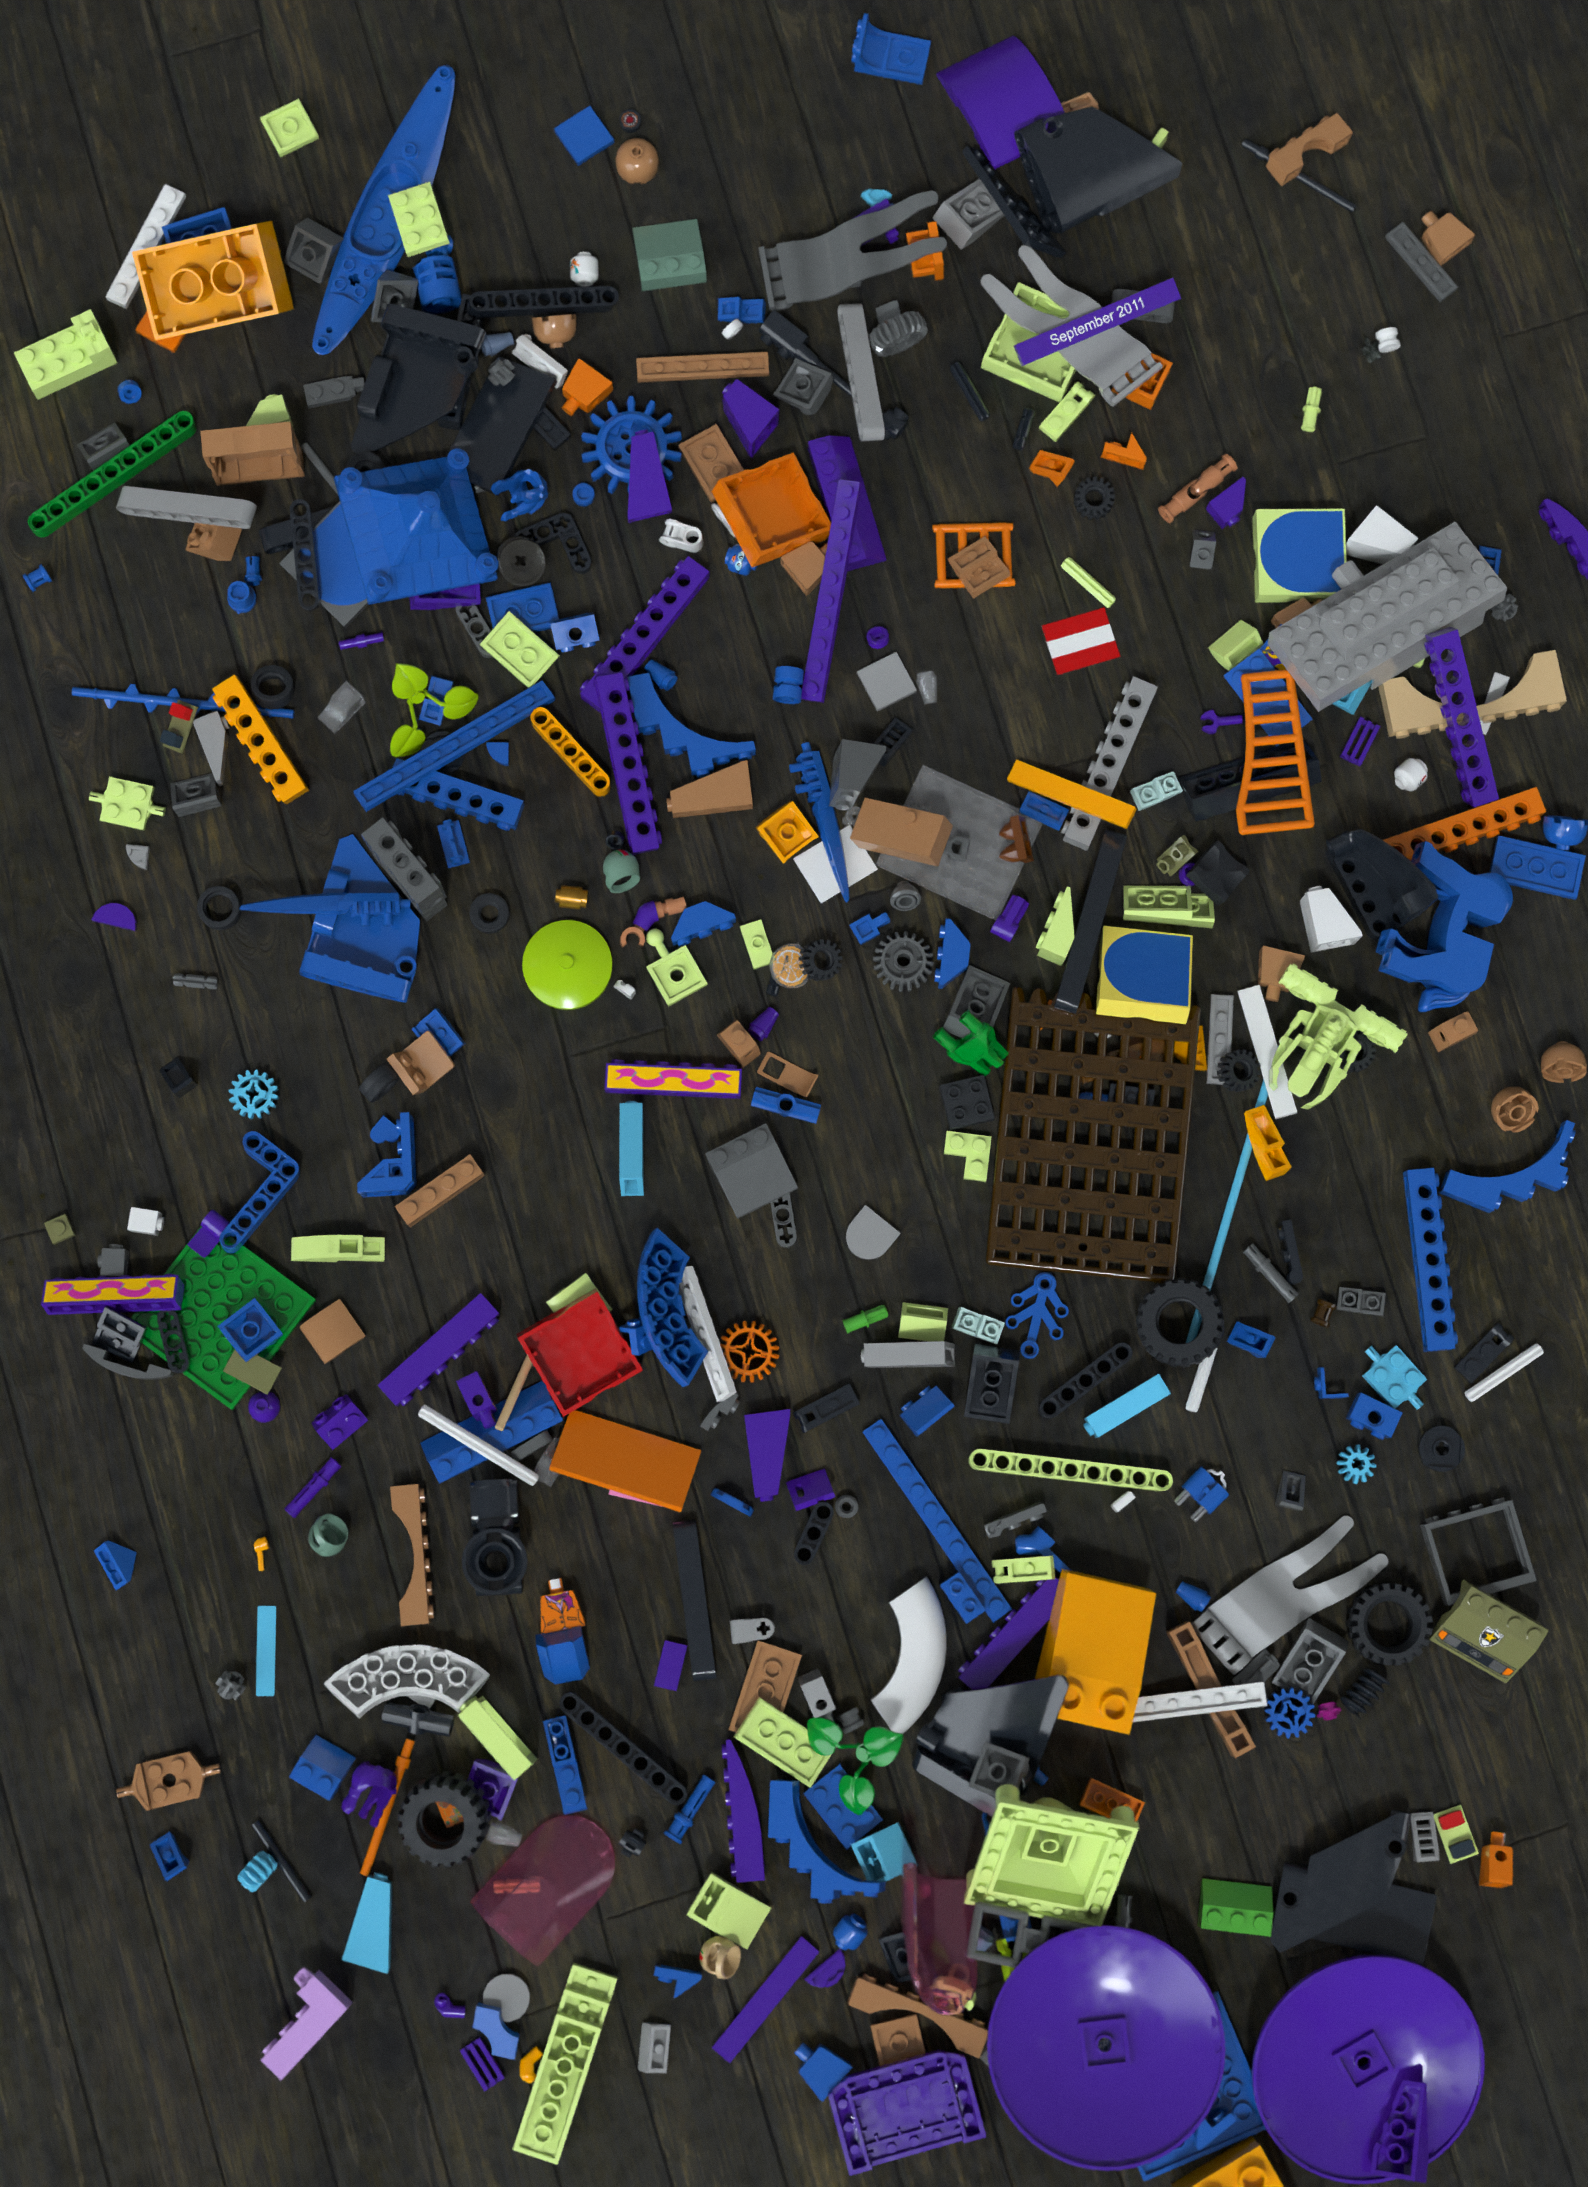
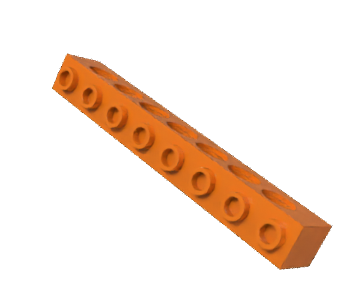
M1535 787L1384 839L1383 841L1411 861L1414 853L1410 846L1411 842L1418 844L1427 841L1432 843L1438 852L1445 850L1446 853L1458 849L1457 845L1466 843V846L1477 843L1480 837L1486 836L1489 839L1499 835V831L1506 828L1508 831H1512L1521 827V823L1528 822V824L1538 822L1546 812L1538 789ZM1514 807L1522 808L1524 814H1516ZM1494 814H1500L1503 822L1495 821ZM1473 821H1479L1482 824V830L1476 829L1473 826ZM1452 828H1458L1462 836L1456 837L1452 833ZM1437 835L1441 839V844H1435L1431 836Z

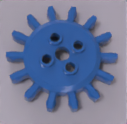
M629 396L627 401L628 411L619 413L616 405L612 401H608V412L612 416L611 418L604 421L594 413L590 416L591 422L600 428L598 435L582 432L581 437L583 442L596 444L597 450L583 453L582 460L583 463L599 460L601 466L591 473L593 481L600 479L605 473L610 475L612 479L608 483V492L611 494L615 492L620 481L629 483L631 454L627 453L625 449L631 444V437L635 436V432L641 430H648V433H654L664 478L671 481L673 473L663 465L665 459L681 462L682 454L678 451L667 449V444L681 440L680 431L665 434L663 428L672 421L670 413L663 415L661 419L656 421L651 417L655 411V401L650 400L644 413L635 411L636 403L634 397ZM627 434L629 435V438L627 440H623L621 436ZM616 454H620L622 458L620 460H616L614 456Z

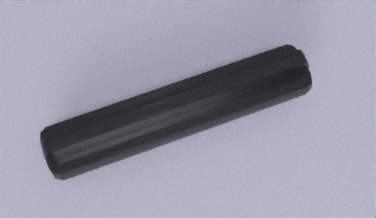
M961 362L952 364L950 371L979 421H985L990 417L989 410Z

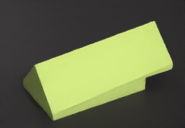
M1123 886V920L1213 928L1215 922L1213 901L1205 894H1191V886Z

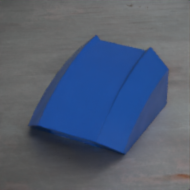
M581 1626L535 1635L536 1647L545 1678L555 1685L584 1678L590 1669Z

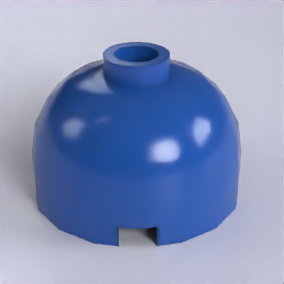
M1552 815L1543 817L1544 836L1550 843L1556 844V849L1569 850L1570 846L1578 845L1587 835V819L1578 818V820H1575L1571 817Z

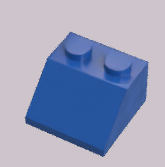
M928 1386L918 1394L921 1398L917 1402L913 1403L911 1400L901 1408L903 1413L900 1417L916 1437L954 1407L953 1403L937 1386L933 1389Z
M316 1734L300 1757L289 1778L330 1801L339 1789L356 1757Z

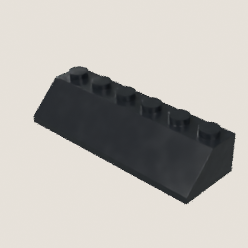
M1303 738L1309 786H1313L1316 783L1322 782L1319 759ZM1286 743L1254 753V759L1296 755L1295 744ZM1245 757L1178 777L1186 805L1195 821L1206 820L1209 817L1225 814L1236 809ZM1298 765L1253 768L1251 781L1299 777ZM1299 785L1248 791L1246 804L1269 800L1272 797L1301 789Z

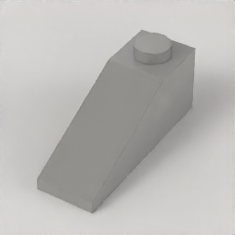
M218 711L195 719L193 724L217 784L222 786L224 785L229 738L226 730L230 727L225 716L221 717Z

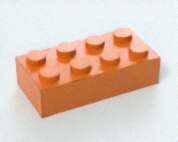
M1091 1777L1079 1802V1805L1107 1818H1111V1812L1116 1807H1129L1134 1812L1136 1822L1145 1802Z

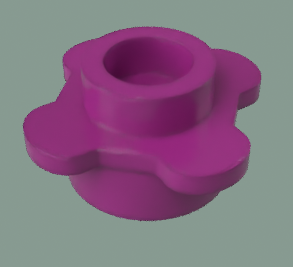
M1336 1702L1321 1704L1318 1706L1319 1714H1317V1718H1323V1720L1335 1719L1340 1714L1341 1708H1337Z

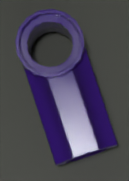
M1012 895L1002 915L998 916L990 932L1010 942L1019 927L1018 923L1024 916L1029 903L1019 896Z

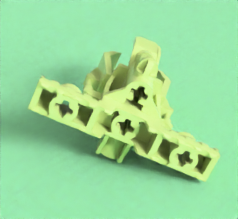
M1290 964L1278 983L1283 984L1296 997L1313 1002L1316 1005V1009L1313 1013L1300 1010L1290 1023L1287 1032L1280 1038V1045L1275 1052L1269 1070V1087L1273 1091L1278 1088V1068L1297 1045L1302 1047L1306 1051L1288 1081V1091L1298 1097L1308 1094L1325 1063L1327 1062L1331 1065L1319 1095L1312 1102L1301 1107L1303 1109H1310L1324 1101L1334 1091L1340 1081L1346 1078L1351 1063L1354 1062L1358 1052L1361 1050V1045L1353 1038L1356 1031L1360 1030L1370 1041L1387 1049L1390 1048L1394 1053L1402 1045L1403 1040L1407 1036V1031L1398 1029L1397 1025L1382 1016L1378 1017L1374 1011H1368L1362 1004L1355 1012L1349 1010L1335 1001L1337 989L1334 987L1331 989L1327 983H1321L1317 977L1305 970L1298 969V966L1295 964ZM1300 1023L1305 1026L1302 1034L1299 1033L1294 1040L1289 1038L1291 1032ZM1344 1050L1350 1052L1346 1059L1347 1063L1342 1070L1339 1067L1343 1059L1339 1056Z

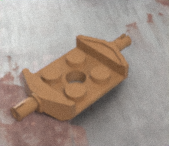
M191 1751L136 1764L132 1784L116 1788L117 1793L124 1791V1793H119L117 1796L120 1798L135 1795L146 1811L200 1798L205 1778L210 1775L220 1774V1769L213 1770L219 1768L220 1765L218 1763L207 1767L202 1766ZM169 1773L176 1777V1783L173 1787H168L164 1783V1777Z

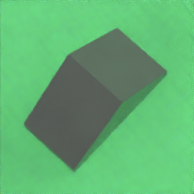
M1283 1470L1275 1505L1296 1511L1303 1510L1306 1476Z

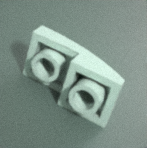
M1173 771L1154 778L1151 782L1133 788L1130 793L1138 810L1141 811L1167 800L1183 790Z
M958 1307L951 1328L998 1344L1005 1323L963 1307Z

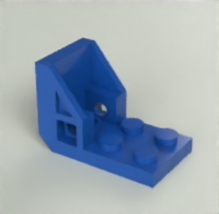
M409 1112L400 1113V1119L396 1120L397 1133L401 1136V1141L397 1142L398 1155L401 1158L383 1159L357 1183V1192L363 1198L408 1195L417 1186L414 1118ZM397 1170H400L399 1175H395Z

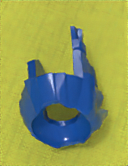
M530 469L519 470L510 478L498 480L491 486V491L495 495L509 490L512 496L511 503L516 502L518 505L515 509L504 512L501 521H507L526 513L532 515V513L542 507L548 497L546 481L538 472ZM526 481H529L534 489L528 490Z

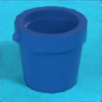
M236 581L228 588L227 600L230 607L240 614L249 612L255 607L257 596L249 585L242 581Z

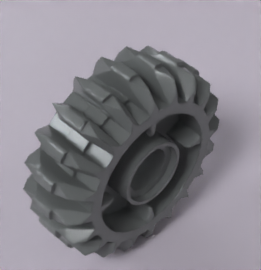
M904 931L903 938H900L899 932H895V940L888 935L886 937L888 944L881 940L879 944L883 949H875V953L880 956L873 957L874 962L880 963L873 967L876 971L881 970L877 974V978L885 976L886 978L882 984L886 985L889 981L892 982L891 990L895 988V984L899 985V992L903 991L904 985L907 986L908 991H911L912 983L916 988H919L920 983L918 980L924 983L927 981L923 974L931 975L932 971L926 967H933L934 962L927 960L933 957V953H925L929 950L930 946H921L924 942L923 938L916 942L915 933L912 934L911 939L907 938V931ZM899 957H906L909 960V965L902 967L897 963V959Z

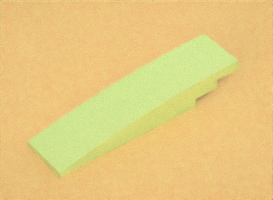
M573 1963L513 2150L558 2165L618 1977Z

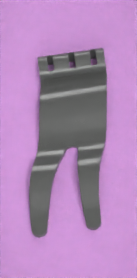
M927 191L912 195L886 209L851 219L830 232L812 239L778 243L776 247L771 249H765L764 246L759 247L769 309L775 311L790 308L794 303L826 299L845 291L867 278L894 271L924 256L944 251L947 247V242L943 237L923 239L910 245L887 251L862 253L860 250L861 245L866 241L885 234L917 212L935 205L938 202V194L935 191ZM777 257L779 258L778 261H776V262H771V263L767 262V260H766V259H774V258H777ZM782 277V280L780 281H770V279ZM786 296V299L782 301H774L773 299Z

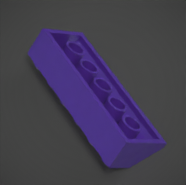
M829 435L808 441V453L830 522H832L839 479L862 483L847 571L886 561L850 437Z

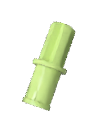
M1310 387L1308 390L1306 405L1303 407L1305 412L1301 429L1304 431H1315L1317 414L1321 410L1319 408L1322 392L1320 388Z

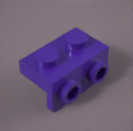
M345 1394L343 1397L337 1398L325 1412L319 1413L312 1422V1426L333 1450L366 1423L368 1419L352 1402L351 1398Z

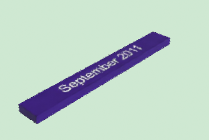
M1171 278L1014 345L1021 366H1024L1179 300L1181 297L1174 279Z

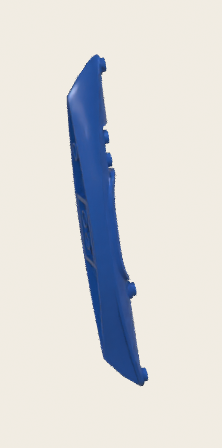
M443 65L438 67L423 87L380 158L352 214L343 237L344 240L340 245L315 327L312 347L319 355L329 354L346 337L375 299L379 277L386 270L394 271L405 253L404 244L388 195L430 182L432 187L443 148L453 100L455 73L450 66Z

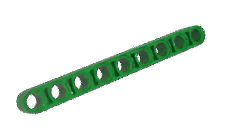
M186 411L178 412L36 510L28 518V525L33 533L40 538L49 536L196 433L197 425L192 415ZM190 421L187 427H180L182 422ZM165 434H172L170 439H162ZM154 446L151 452H144L146 447ZM129 459H136L134 464L126 465ZM112 471H117V472H118L115 477H113V478H109V477H108V475H109L110 472H112ZM93 484H100L96 490H90ZM81 496L79 502L72 503L74 497ZM57 509H63L60 515H54ZM38 522H45L43 527L35 528Z

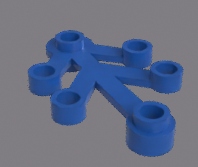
M1047 1272L1038 1274L1034 1279L1033 1286L1020 1294H1014L1010 1299L1012 1306L1021 1307L1024 1304V1300L1038 1293L1036 1303L1015 1316L1007 1317L1005 1320V1325L1008 1329H1015L1019 1323L1032 1316L1027 1341L1020 1347V1353L1026 1359L1036 1357L1039 1352L1036 1339L1041 1318L1049 1329L1051 1339L1060 1340L1063 1337L1062 1328L1057 1326L1045 1306L1046 1297L1049 1298L1055 1307L1054 1313L1056 1317L1065 1318L1069 1313L1068 1307L1061 1302L1055 1292V1277ZM1042 1280L1048 1281L1049 1286L1047 1288L1041 1286ZM1015 1296L1021 1298V1304L1017 1305L1014 1303L1013 1299ZM1059 1307H1063L1066 1310L1065 1315L1058 1314L1057 1310ZM1010 1318L1016 1320V1325L1013 1327L1008 1324ZM1058 1329L1060 1337H1054L1052 1331ZM1026 1346H1031L1033 1348L1032 1354H1027L1025 1352Z

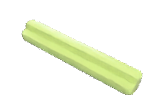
M1068 557L1063 561L1061 567L1107 608L1113 605L1116 598L1073 559Z

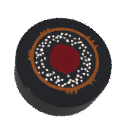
M632 109L622 112L619 118L621 129L627 133L638 131L641 126L639 113Z

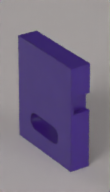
M825 1468L786 1482L796 1511L818 1504V1501H826L835 1497ZM799 1489L804 1491L805 1495L803 1497L798 1496L797 1491Z

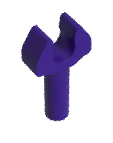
M1214 710L1207 711L1200 717L1201 720L1210 719L1213 722L1210 726L1202 727V731L1208 734H1215L1219 726L1243 723L1242 715L1218 717Z

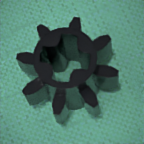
M636 1828L633 1832L627 1829L618 1844L623 1847L621 1853L628 1858L632 1854L638 1857L647 1841L642 1839L644 1833Z

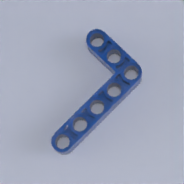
M255 1131L244 1135V1150L250 1157L269 1170L271 1174L221 1233L220 1243L222 1249L227 1253H235L244 1245L294 1185L300 1175L299 1167L295 1160ZM255 1139L260 1144L256 1148H250L247 1146L248 1142ZM269 1153L277 1155V1159L273 1162L266 1161L265 1157ZM286 1167H293L295 1172L287 1176L283 1173V1170ZM273 1184L281 1187L277 1193L269 1192L268 1188ZM262 1201L266 1204V1207L260 1211L254 1209L255 1203ZM249 1219L252 1223L248 1228H242L239 1226L240 1221ZM227 1237H235L237 1239L236 1243L232 1246L226 1245L224 1242Z

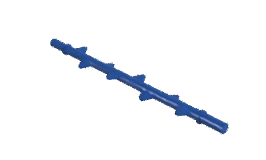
M130 684L126 692L99 690L98 688H72V696L90 697L95 700L97 698L104 699L107 707L110 709L119 700L144 703L147 711L152 713L158 705L171 706L172 702L177 703L178 700L198 707L196 715L200 709L225 711L223 706L218 707L212 696L208 701L180 698L175 688H172L167 696L139 694L135 684ZM254 701L263 716L294 719L295 710L282 708L266 709ZM230 703L232 709H235L240 705Z

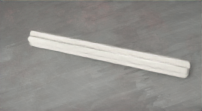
M423 1405L419 1410V1417L531 1486L537 1482L539 1478L537 1473L427 1405Z

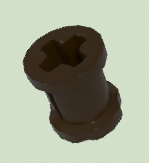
M1318 1299L1316 1302L1318 1304L1314 1317L1310 1318V1321L1319 1326L1329 1328L1330 1317L1337 1306Z

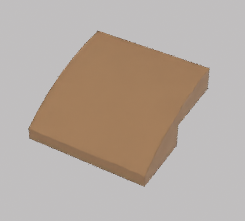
M985 536L948 558L955 573L973 598L1010 576L1009 569L998 557L997 550Z
M340 1299L299 1327L324 1364L341 1355L346 1349L365 1337V1334Z

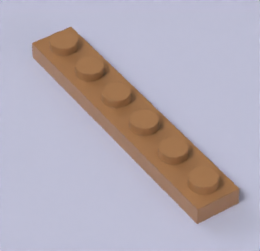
M768 352L637 358L638 382L769 376Z

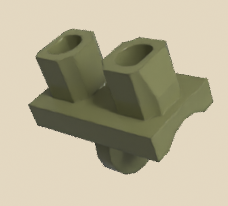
M1183 835L1157 858L1158 863L1156 865L1163 874L1168 873L1172 876L1198 851L1189 844L1187 837Z

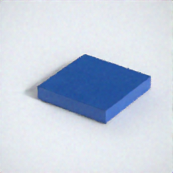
M590 106L554 128L555 134L578 166L614 143V139Z

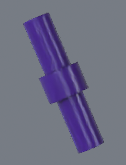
M383 633L367 636L360 634L356 635V638L339 641L340 650L357 646L359 649L367 647V644L382 642L384 637Z

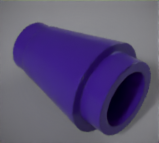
M768 1007L767 1010L749 1024V1034L759 1041L767 1038L779 1016L778 1012Z

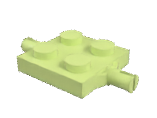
M109 777L104 794L91 791V796H89V801L102 803L100 821L145 831L147 820L151 814L164 817V812L166 811L165 807L153 805L152 797L155 787Z

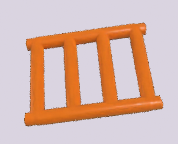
M1013 523L933 525V533H936L937 580H935L934 587L965 588L960 579H946L945 533H958V552L967 547V532H980V539L985 536L988 540L989 532H1002L1003 563L1009 569L1010 576L993 587L1015 586V578H1012L1010 531H1013Z

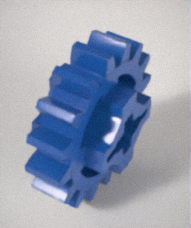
M1282 1687L1280 1688L1281 1694L1278 1695L1273 1692L1274 1699H1267L1270 1708H1264V1711L1269 1713L1265 1720L1266 1722L1272 1721L1269 1726L1271 1730L1278 1728L1276 1733L1278 1736L1285 1732V1736L1288 1739L1291 1733H1294L1296 1738H1298L1300 1730L1306 1734L1305 1726L1313 1725L1309 1718L1315 1717V1714L1310 1712L1314 1708V1704H1307L1310 1697L1306 1695L1302 1698V1690L1299 1689L1294 1693V1688L1290 1687L1289 1691L1286 1692ZM1290 1698H1296L1299 1701H1301L1302 1704H1294L1291 1702ZM1281 1701L1282 1704L1279 1710L1275 1711L1276 1705ZM1287 1704L1295 1711L1292 1713L1293 1721L1287 1715H1284L1287 1713ZM1304 1715L1302 1722L1298 1725L1300 1716ZM1285 1721L1290 1728L1283 1727L1277 1722Z

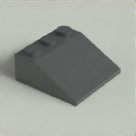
M767 1124L705 1153L707 1161L737 1219L798 1189Z

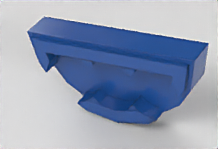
M714 1488L710 1494L751 1517L754 1511L751 1506L718 1488Z

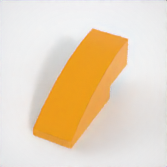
M1265 1105L1246 1111L1244 1115L1249 1139L1265 1180L1268 1181L1284 1175L1291 1168V1165L1281 1148L1285 1143Z

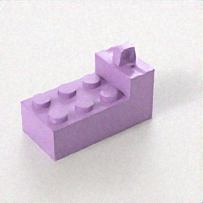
M303 1967L296 1974L294 1980L301 1988L297 1994L307 2004L296 2015L298 2021L295 2023L291 2020L279 2033L282 2038L280 2040L275 2038L262 2051L265 2056L261 2061L280 2080L286 2076L353 2003L320 1970L314 1974Z

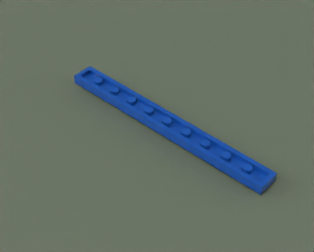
M542 680L354 790V795L367 812L527 718L534 709L538 707L544 708L554 702L555 697Z
M882 1419L864 1430L862 1433L956 1570L961 1573L986 1610L985 1612L991 1621L995 1622L1011 1611L1010 1605Z

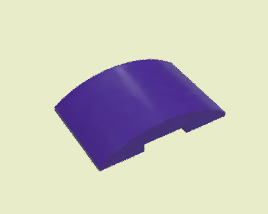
M1014 36L936 73L954 105L959 107L971 126L975 139L994 169L1020 157L1014 137L1016 130L1034 122L1038 116H1054L1065 113L1037 61L1023 43Z

